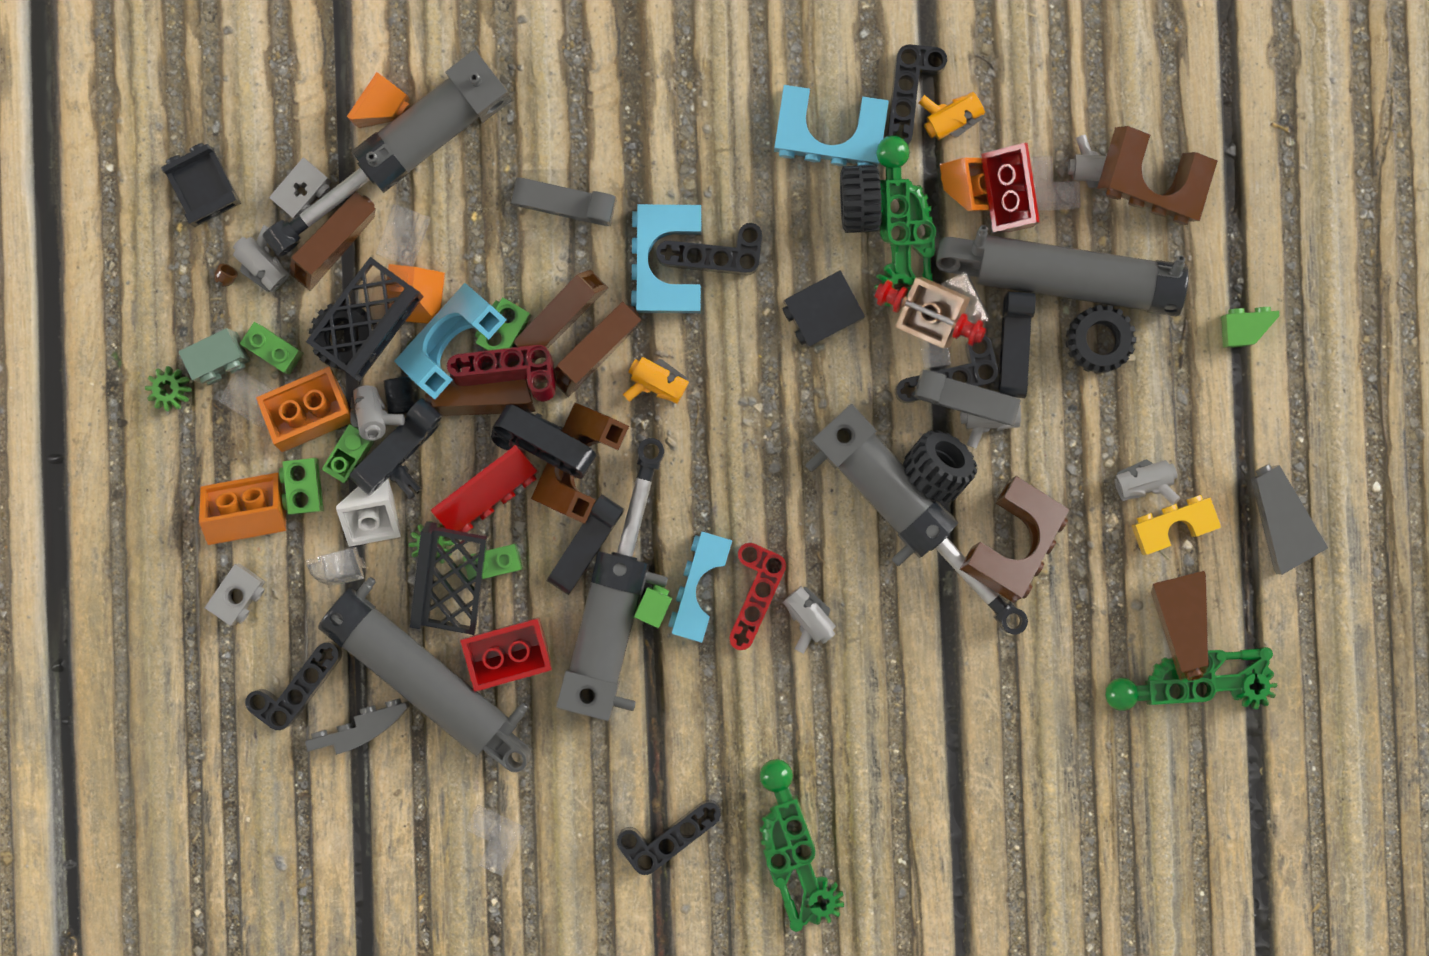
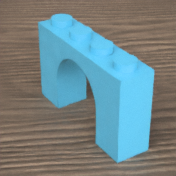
M784 85L774 152H779V156L783 158H794L795 155L805 156V160L810 162H820L821 159L831 160V164L836 166H847V163L857 164V166L876 165L878 167L880 162L878 161L876 151L878 144L883 140L889 100L862 97L857 130L854 135L842 144L827 145L817 141L807 128L806 113L810 89Z
M637 204V211H632V227H637V238H632V254H637V264H632V280H637V290H632L631 294L632 306H636L638 313H700L701 285L668 284L659 280L650 270L648 258L653 245L665 236L701 235V205Z
M464 283L394 362L433 399H436L453 380L440 366L442 353L448 343L457 334L470 328L477 329L487 339H490L506 319L471 287Z

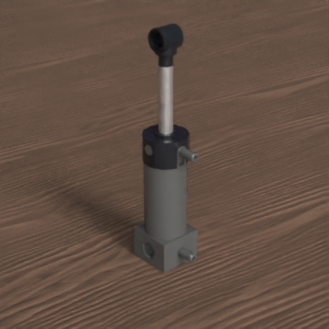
M475 49L445 71L448 79L378 133L375 132L351 151L358 160L357 164L360 168L292 221H278L263 233V238L278 257H282L292 251L300 243L301 237L299 235L368 181H371L373 184L376 183L383 193L407 176L408 172L478 118L484 123L512 101L508 91Z
M851 403L810 441L819 452L805 464L806 468L813 472L827 460L835 469L838 468L894 528L900 539L906 544L892 558V561L897 566H900L913 553L918 558H921L936 548L994 611V618L1003 631L1013 635L1022 633L1028 624L1025 612L1018 609L1011 601L1007 603L1000 594L960 570L966 557L947 538L958 524V521L940 502L926 497L924 493L916 489L915 484H911L909 481L910 476L905 474L904 470L906 468L901 461L875 434L877 430ZM838 430H846L849 433L850 439L848 443L838 441L836 436ZM1015 613L1018 615L1020 622L1017 627L1010 628L1006 620L1010 614Z
M655 438L643 440L638 447L636 464L640 466L617 553L602 551L597 553L590 580L591 586L571 663L565 672L556 708L609 721L611 718L613 706L634 711L635 701L616 696L620 683L618 679L634 616L645 582L665 587L668 581L666 576L648 572L650 564L638 561L636 557H632L655 469L659 470L661 461L665 456L663 444ZM654 444L658 447L659 454L656 458L648 459L645 457L644 449L647 445ZM584 688L592 689L595 693V699L591 701L584 699L582 690Z

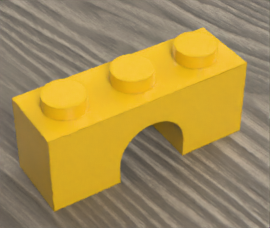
M1202 495L1187 499V505L1178 508L1177 504L1170 505L1161 509L1163 514L1153 517L1152 513L1136 518L1138 523L1131 526L1142 555H1148L1172 546L1168 537V531L1170 526L1176 521H1181L1187 525L1191 537H1197L1222 528L1211 497L1203 499Z

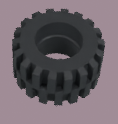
M876 165L843 166L840 172L841 220L845 233L878 232L881 226V186L879 171Z
M331 303L327 305L325 310L321 309L317 312L319 315L317 318H313L311 322L313 327L309 328L310 335L334 304ZM352 309L353 323L368 321L367 312L364 309ZM347 310L337 312L334 316L335 325L342 321H349ZM357 327L359 332L358 341L366 340L370 335L369 327ZM331 332L321 333L315 342L321 347L332 346L330 342ZM316 349L312 350L323 363L343 370ZM350 349L346 352L338 351L339 360L347 365L353 357V350ZM334 350L328 351L334 356Z
M1097 305L1086 309L1072 320L1069 325L1070 328L1066 332L1068 340L1065 343L1066 348L1069 347L1070 352L1068 354L1070 358H1074V363L1078 367L1082 366L1083 370L1087 372L1093 371L1100 374L1115 370L1130 359L1129 356L1135 350L1133 345L1136 343L1137 337H1134L1133 332L1136 330L1134 326L1131 327L1129 323L1131 319L1128 316L1125 317L1122 314V310H1115L1113 306ZM1093 325H1105L1113 332L1115 345L1110 353L1099 355L1089 348L1086 336L1089 328Z
M930 430L924 433L906 454L905 461L903 462V466L906 468L904 470L905 474L910 476L909 481L911 484H915L916 489L924 493L926 497L933 498L938 502L941 500L943 502L955 500L977 474V464L968 447L962 444L958 438L951 436L947 432L943 433L940 430Z

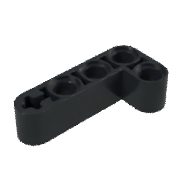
M913 44L904 45L899 49L895 60L887 137L896 136L899 125H904L902 136L906 137L904 140L909 146L913 137L919 74L935 76L944 70L947 63V54L943 49ZM905 53H910L914 56L915 62L913 64H905L901 56ZM930 56H937L941 60V65L939 67H932L928 63V58ZM902 79H907L912 83V89L902 90L898 82ZM904 105L908 107L910 114L906 117H901L896 113V107Z
M754 223L742 225L738 233L737 248L664 241L657 247V259L665 267L745 276L752 275L759 266L762 231ZM746 230H754L758 238L756 241L749 243L743 239V233ZM667 248H672V253L680 254V248L684 249L683 262H679V256H671L670 260H665V255L661 254V252H666ZM692 250L699 251L702 254L701 261L691 263L687 259L688 253ZM718 253H724L729 258L728 263L724 266H718L713 261L714 256ZM744 256H751L755 264L752 268L745 269L740 265V259Z
M1007 292L1003 300L998 393L1015 398H1026L1031 318L1035 314V293Z
M984 335L982 342L985 345V351L982 354L975 353L967 341L965 348L969 364L935 372L943 374L949 379H952L954 372H962L966 377L965 383L977 387L993 382L997 378L998 368L990 339ZM980 366L990 368L991 377L988 380L979 377L978 369ZM920 375L905 378L896 385L895 396L900 402L911 403L920 401L914 398L915 391L910 394V398L906 394H901V390L905 387L904 384H907L909 388L916 387Z
M421 398L407 413L404 425H399L353 470L349 478L370 496L437 430L443 416L424 398Z
M506 405L492 427L491 440L498 447L510 450L515 444L578 479H582L596 458L594 450L514 405Z
M601 494L592 507L586 523H583L549 575L547 582L569 595L625 509Z
M331 641L320 644L279 698L266 689L253 691L245 699L247 710L274 730L280 731L291 726L341 660L343 652L341 647ZM324 649H333L331 654L334 658L325 660L322 665L317 663L326 656V653L323 651ZM309 668H314L318 671L319 678L316 682L308 680L307 671ZM294 689L299 690L303 695L300 703H295L291 699V692ZM256 695L264 697V708L259 709L254 705ZM277 711H283L286 714L287 720L284 725L276 722L275 714Z
M713 800L702 801L649 843L636 828L626 827L619 833L617 839L618 848L639 874L649 875L717 824L721 817L720 806ZM705 807L709 810L714 808V818L711 819L707 816L701 820V824L704 825L701 828L698 820L693 815L696 814L699 819L704 815ZM692 823L695 827V832L690 836L684 835L680 830L682 824ZM626 834H633L637 839V843L632 847L625 846L622 842V837ZM670 839L674 843V848L669 852H665L659 847L660 841ZM648 855L652 858L653 864L648 868L641 867L638 863L639 857Z

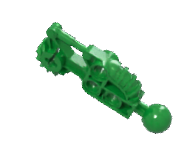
M892 135L881 140L876 151L878 161L886 169V179L880 180V235L883 241L891 246L892 263L884 266L885 276L878 274L876 278L883 284L890 280L893 282V286L898 284V282L913 285L916 278L911 270V248H913L923 257L922 277L933 281L931 257L935 253L934 238L936 236V228L933 224L932 216L929 215L931 206H928L926 201L928 196L923 194V188L920 185H913L909 179H902L901 167L908 161L910 150L904 139ZM894 199L899 203V209L896 213H893L890 209V204ZM922 224L925 228V234L922 238H919L916 232L917 228ZM895 226L900 230V235L896 240L891 236V230ZM879 284L874 285V288L877 289ZM901 286L900 288H896L897 290H900L903 287L908 288V297L912 286ZM889 303L884 304L887 307L891 306Z
M1268 647L1236 652L1208 650L1206 674H1203L1202 678L1194 681H1188V679L1180 680L1173 658L1168 659L1164 657L1159 665L1157 663L1153 665L1152 676L1149 675L1145 685H1135L1132 680L1119 677L1108 684L1105 697L1107 703L1112 708L1118 711H1126L1134 707L1137 701H1146L1148 705L1210 701L1218 691H1230L1234 700L1243 699V707H1248L1251 704L1253 709H1259L1260 703L1263 706L1269 705L1266 696L1269 698H1275L1276 696L1270 691V688H1277L1278 685L1277 683L1269 682L1274 677V672L1268 667L1273 651ZM1225 660H1256L1236 674L1215 675V672ZM1200 682L1204 683L1207 688V692L1203 697L1198 696L1196 693V686ZM1258 683V689L1250 690V684ZM1173 684H1177L1181 690L1180 695L1175 699L1169 693V689Z
M769 760L760 769L759 777L763 787L770 792H774L777 802L770 808V812L767 815L762 816L763 825L760 826L762 839L760 842L765 847L763 848V853L773 882L780 889L784 900L783 904L790 921V928L794 932H799L808 922L819 925L821 917L825 916L827 923L831 922L830 914L839 917L840 912L837 908H843L844 902L837 899L844 895L843 891L834 892L838 886L836 882H833L828 887L827 877H816L811 863L816 854L815 844L797 795L792 796L789 789L793 779L791 767L783 760ZM791 820H798L801 822L802 828L797 832H792L787 828V824ZM800 845H807L810 847L811 853L806 857H801L797 854L796 849ZM775 854H782L785 856L786 862L781 866H777L772 863L771 858ZM793 869H796L803 888L799 914L786 885ZM822 895L824 899H827L825 906H822L820 902L816 903L818 896Z

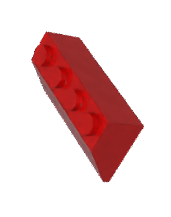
M515 445L430 511L446 529L468 533L474 528L472 523L479 517L482 521L495 512L493 507L500 501L503 505L516 496L514 493L516 489L520 486L527 488L537 480L535 475L539 471L525 452Z

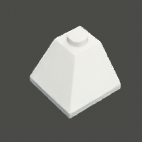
M388 479L370 496L360 487H357L336 506L349 547L401 537L395 500Z

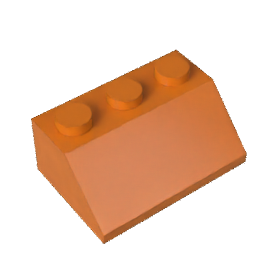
M330 366L256 397L273 444L281 452H285L351 423V409Z
M278 472L200 486L199 524L207 545L286 531V510H284L282 504L283 492Z

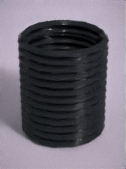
M398 377L384 380L387 414L408 413L415 404L411 378Z

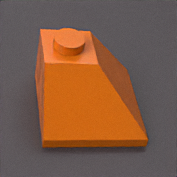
M376 72L347 117L358 128L392 122L409 109L410 104L408 102L410 98L406 93Z
M964 157L940 164L943 190L967 211H990L982 158Z
M389 264L388 270L417 289L424 296L405 322L428 324L441 310L445 273L419 267ZM398 283L386 285L388 299L398 297L404 290Z

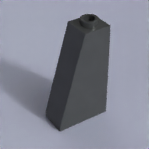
M1267 464L1255 471L1257 476L1252 478L1251 482L1273 569L1276 574L1283 575L1326 550L1328 546L1281 466L1271 467L1270 464Z

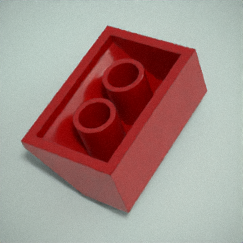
M1028 143L982 153L981 157L993 232H1014L1034 227L1040 221Z
M540 617L465 637L460 640L474 692L552 670Z

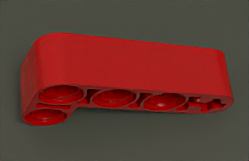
M745 543L738 550L739 561L758 572L730 632V643L736 650H746L752 645L786 568V563L782 556L754 543ZM746 547H753L757 551V558L753 562H746L742 558V551ZM770 558H777L781 562V569L777 573H770L766 568V563ZM760 582H766L770 586V593L766 597H759L755 592V588ZM750 606L759 609L760 615L755 621H748L744 616L745 610ZM740 620L746 625L755 626L753 631L748 628L745 636L749 639L747 643L736 644L737 639L734 635L735 633L740 634L743 626L738 625Z

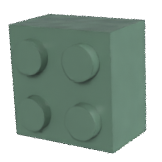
M228 328L178 351L191 379L202 384L207 383V385H212L222 380L221 375L229 371L231 374L245 369V363L251 361L244 346L240 344L241 339L238 333Z

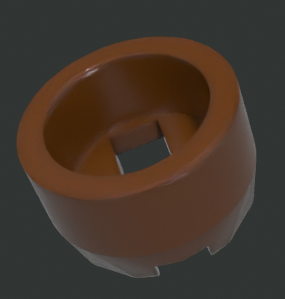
M222 263L218 265L214 279L216 283L221 282L223 283L222 286L226 287L233 284L238 273L232 266Z

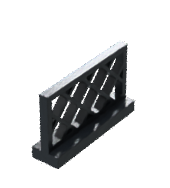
M369 257L307 339L306 343L360 382L424 296L372 257ZM372 266L380 270V282L367 283L366 274ZM385 275H387L392 280H386ZM398 283L404 288L398 297L388 299L386 285ZM382 286L384 300L370 302L368 288ZM364 289L365 303L351 305L350 295L352 292ZM385 304L386 314L383 318L372 320L370 306ZM366 307L368 321L353 323L352 309ZM347 310L349 324L335 326L334 316L337 312ZM368 326L370 335L366 340L356 342L354 328ZM350 329L351 343L337 345L336 331ZM331 332L332 346L321 347L315 342L321 333ZM352 347L353 357L345 365L339 360L338 349ZM334 350V356L328 351Z
M426 521L420 533L410 628L421 629L422 626L469 635L475 634L487 536L439 528L437 523ZM439 536L450 538L455 546L445 551L439 544ZM468 542L479 543L480 550L471 556L463 545ZM457 549L467 559L458 566L449 556V554ZM442 559L452 568V570L444 575L436 568V563ZM469 563L477 572L476 576L470 580L460 570ZM454 573L464 583L455 590L446 580ZM440 582L449 592V594L441 599L433 591V587ZM466 587L474 596L473 600L467 604L457 594ZM451 597L461 607L453 613L443 604V602ZM438 606L446 617L442 620L430 619V611ZM464 611L471 619L470 626L460 624L455 619V616Z

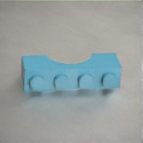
M701 532L700 536L695 535L691 550L695 551L693 562L687 561L683 576L688 577L685 587L680 586L676 601L680 602L678 613L672 612L668 627L673 628L671 634L702 643L710 616L698 604L696 587L701 576L708 570L725 566L732 540L706 532Z

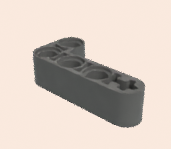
M517 177L511 204L602 226H611L617 200L614 195L604 192L592 191V193Z
M922 370L920 372L914 393V398L1010 426H1014L1021 402L1018 398L949 379L943 374L930 370Z

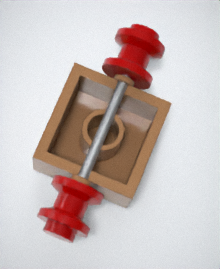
M924 277L915 278L908 297V288L906 287L897 290L893 288V282L887 280L885 284H879L875 293V298L878 299L877 305L883 306L885 303L893 305V312L896 313L903 307L896 323V328L941 348L950 347L953 339H958L960 336L968 338V345L971 346L976 342L980 343L986 332V328L983 327L984 322L978 320L974 324L968 321V315L965 314L971 299L970 297Z

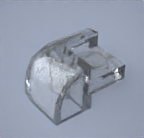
M350 548L318 556L316 559L305 560L311 576L318 582L328 586L343 585L365 579L362 570L366 568L364 558H359L357 548Z

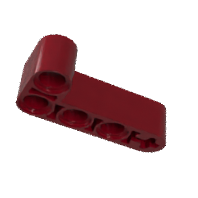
M543 345L456 354L449 358L447 362V371L454 383L459 386L527 379L533 397L540 402L549 401L556 392L554 362L549 350ZM546 358L542 364H534L537 359ZM519 361L517 366L508 367L511 362ZM493 364L489 370H482L485 365ZM542 382L548 383L545 388L536 389L538 384Z

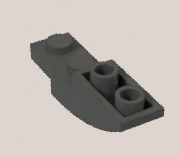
M401 698L385 702L386 707L376 710L375 705L359 709L360 714L354 717L356 727H353L351 722L337 726V732L327 734V730L311 733L312 739L305 741L307 751L334 745L336 755L357 748L391 727L410 707L409 701L402 703Z

